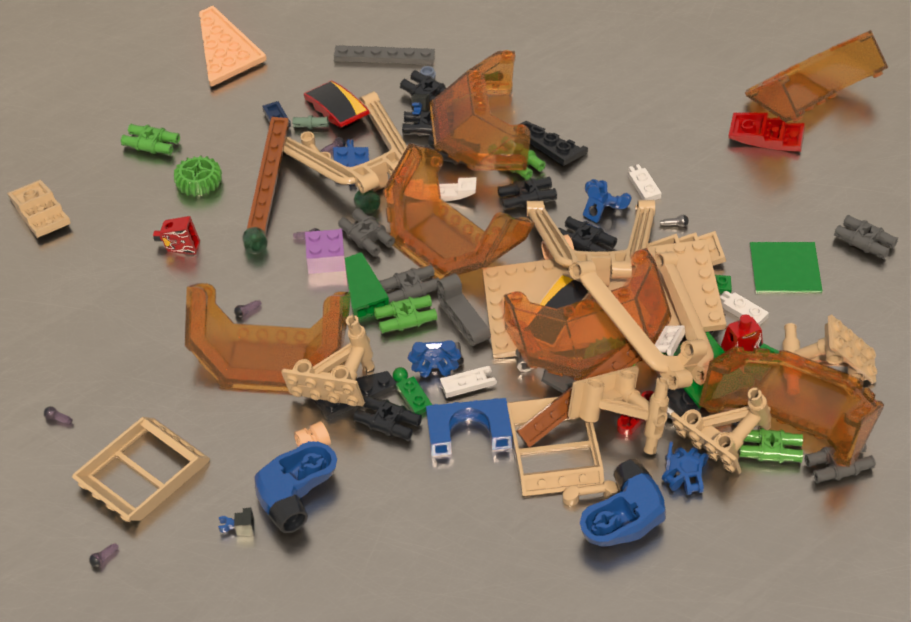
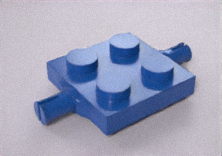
M350 139L346 141L347 147H333V160L346 167H354L369 161L368 147H354L352 139L351 144Z

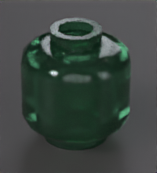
M358 190L354 196V205L364 213L371 214L379 208L380 197L373 190L363 194Z
M251 227L243 233L242 241L246 251L251 254H259L266 249L267 238L261 228Z

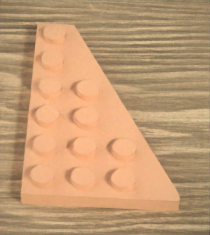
M214 6L199 12L209 85L211 87L266 61V55Z

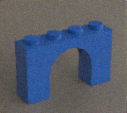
M506 398L426 406L431 456L452 454L450 432L456 424L463 421H477L483 424L489 431L492 450L512 448V430Z

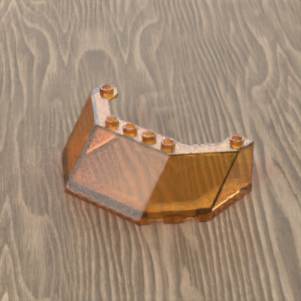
M869 30L773 75L747 89L745 94L784 122L790 120L796 122L804 118L803 114L814 109L815 104L818 106L825 103V98H828V100L837 96L836 92L867 77L873 76V78L882 75V71L887 69L888 65L872 31Z
M504 50L495 52L466 71L429 103L434 148L438 151L443 150L449 153L448 156L457 162L463 161L468 164V168L471 170H527L530 144L529 128L523 124L510 125L490 114L488 95H508L512 92L513 69L516 58L515 51Z
M409 143L383 190L388 207L386 208V215L391 229L389 234L395 238L394 244L423 267L431 264L435 276L442 279L453 273L460 275L486 268L527 239L535 223L526 217L513 218L507 213L499 212L493 216L487 229L484 231L442 200L438 180V172L443 165L442 155L434 149Z
M644 248L634 252L632 255V261L637 268L629 285L611 290V292L655 345L664 327L671 320V312L656 261L648 249ZM519 291L504 295L505 329L530 368L537 369V367L547 369L548 373L563 376V374L573 376L574 380L579 381L629 342L593 297L555 309L532 303L524 293Z
M196 283L187 286L185 347L198 358V361L215 377L221 387L289 392L281 373L282 369L293 370L295 363L302 359L309 360L313 367L343 348L347 328L346 318L350 312V292L339 291L327 297L323 303V317L311 328L235 324L216 304V289L214 286L208 283Z
M735 346L710 361L699 406L712 413H716L725 407L749 406L748 391L751 388H758V391L761 390L762 395L767 400L772 418H775L779 423L795 426V429L812 433L816 438L826 439L836 452H834L833 459L840 466L850 467L857 461L884 408L882 401L875 400V394L871 389L863 387L864 382L860 378L786 350H780L778 354L769 353V349L754 348L753 351H744L743 347Z

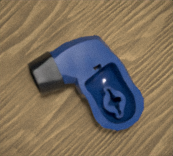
M319 441L303 443L296 449L277 456L254 476L255 492L262 508L283 533L294 532L306 523L308 515L300 498L305 496L315 486L328 480L335 471L337 457L335 452L326 444Z
M629 459L622 462L614 470L613 476L620 493L611 496L607 500L590 505L582 512L580 519L581 530L584 538L590 543L598 546H612L632 542L642 538L654 527L665 521V502L659 486L637 459Z

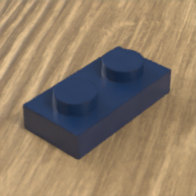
M279 101L262 106L269 122L271 117L288 118Z

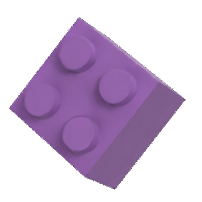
M342 229L305 232L308 274L346 271Z

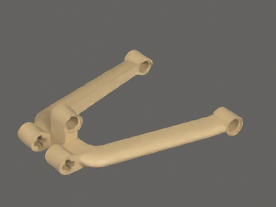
M376 92L366 94L360 97L359 100L369 110L370 114L368 115L389 149L387 153L363 164L346 167L291 139L289 136H286L283 152L338 184H355L362 194L368 191L373 193L389 186L387 172L394 180L411 173V167L407 161L410 154L409 148L380 103Z
M655 200L637 201L635 205L636 218L629 245L626 250L587 252L573 250L547 213L543 201H527L526 214L527 217L531 218L558 264L570 267L573 262L591 260L596 266V273L606 286H609L610 271L611 279H630L632 267L644 261L655 216Z
M675 252L654 254L653 261L655 267L663 275L680 323L685 326L687 341L682 343L681 353L678 356H666L657 349L599 278L593 261L587 260L571 263L569 267L570 276L575 280L580 279L584 287L645 363L653 370L659 372L661 377L667 378L670 381L668 387L671 390L689 387L693 379L699 385L714 383L719 380L720 371L716 365L712 364L714 359L713 349L676 267L678 257Z

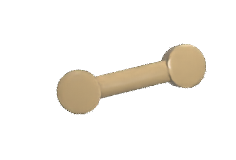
M307 131L301 134L300 138L303 145L331 158L330 153L320 152L315 146L314 133Z
M607 480L604 484L579 488L575 485L569 486L564 490L562 499L566 505L574 506L579 502V496L603 492L604 496L608 499L620 493L617 483Z

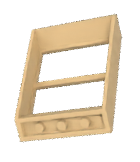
M558 397L507 402L512 430V444L522 496L563 492L572 485L579 488L604 484L603 464L594 425L591 422L584 421L589 441L519 449L515 426L524 425ZM591 448L594 466L526 474L523 472L520 455Z
M142 417L77 470L72 478L78 482V486L92 492L94 498L105 502L108 509L118 512L121 519L127 522L141 521L204 467L210 458L155 418ZM147 431L190 461L165 484L122 453ZM116 457L159 488L137 508H134L94 477L95 474Z

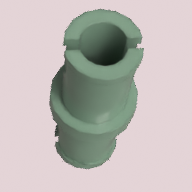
M309 115L308 117H293L292 121L294 124L293 128L308 127V129H313V127L328 128L329 126L328 117H313V115Z

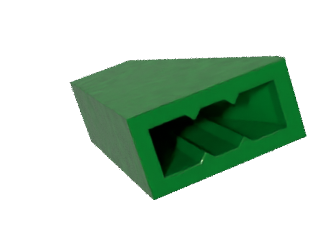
M362 252L344 258L353 317L356 315L359 320L375 315V307L389 305L387 293Z

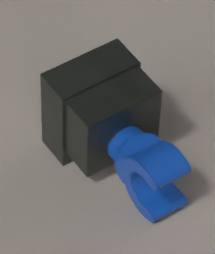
M414 94L412 96L413 115H420L421 110L430 111L429 94Z
M251 507L243 508L241 513H234V519L226 516L219 517L220 524L226 523L225 525L218 526L221 533L235 528L237 536H254V515Z

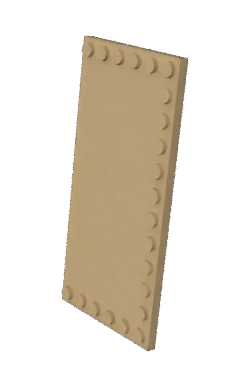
M706 239L647 247L644 261L632 267L630 279H611L610 271L608 289L649 339L659 338L665 326H681L663 275L655 267L653 261L654 254L673 251L678 257L676 267L704 331L726 329V320ZM554 259L482 268L494 359L516 356V349L520 346H529L532 348V354L550 352L551 350L560 351L588 347L589 342L595 343V338L602 340V336L609 338L611 335L613 339L618 337L620 341L626 340V342H629L592 296L579 321L575 320L568 335L564 334L557 349L524 336L521 332L531 314L551 285L562 273L570 276L569 267L558 264Z

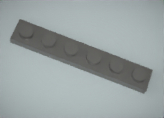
M336 45L334 51V61L434 65L435 49Z

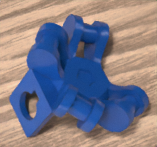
M592 179L585 184V191L589 198L583 216L597 223L605 206H611L613 209H625L629 206L632 197L629 193H623L621 196L617 195L614 197L608 193L606 181ZM594 204H597L596 216H592L589 212L590 207Z
M452 340L443 342H415L412 346V351L408 354V360L412 362L411 369L414 372H420V376L424 378L430 374L432 368H439L441 374L447 377L451 374V370H456L459 367L457 360L461 358V352Z
M670 442L668 454L665 456L667 462L666 471L662 475V480L670 484L669 488L672 491L677 490L684 482L686 495H691V492L696 491L703 493L702 467L707 463L709 455L698 453V449L694 447L688 453L680 447L673 454V442ZM678 471L680 475L674 477V475ZM689 477H695L696 483L691 484Z

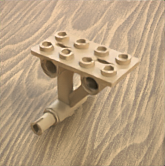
M350 315L346 318V324L349 328L347 334L351 343L313 367L309 360L302 359L295 363L293 370L282 369V376L291 395L295 397H309L314 400H328L332 403H345L350 406H364L365 401L356 381L357 370L360 362L364 371L367 368V372L372 371L375 365L372 361L373 352L369 343L370 339L364 327L360 325L356 315L355 317Z
M833 315L828 316V323L824 326L825 337L801 349L800 341L797 339V326L793 323H788L784 326L785 339L782 342V362L784 378L787 380V394L790 396L800 394L801 366L847 367L848 379L850 381L861 382L868 380L872 384L876 383L875 350Z
M637 366L573 383L568 411L569 418L580 417L586 422L593 423L599 420L601 410H608L646 420L644 430L646 441L643 450L647 454H656L658 439L662 437L664 424L667 421L669 403L667 392L670 384L667 378L660 377V379H656L655 393L651 395L650 402L642 397L636 389L639 372Z
M751 388L748 391L749 406L706 417H702L699 411L694 409L688 410L682 417L674 412L670 416L673 426L676 427L675 431L679 436L684 439L686 437L689 438L692 445L697 449L701 450L703 448L707 451L712 460L722 462L723 467L730 473L736 472L740 475L742 471L738 462V450L744 444V439L756 425H758L759 429L770 430L771 409L761 390L758 391V388ZM740 422L732 432L721 433L715 428Z

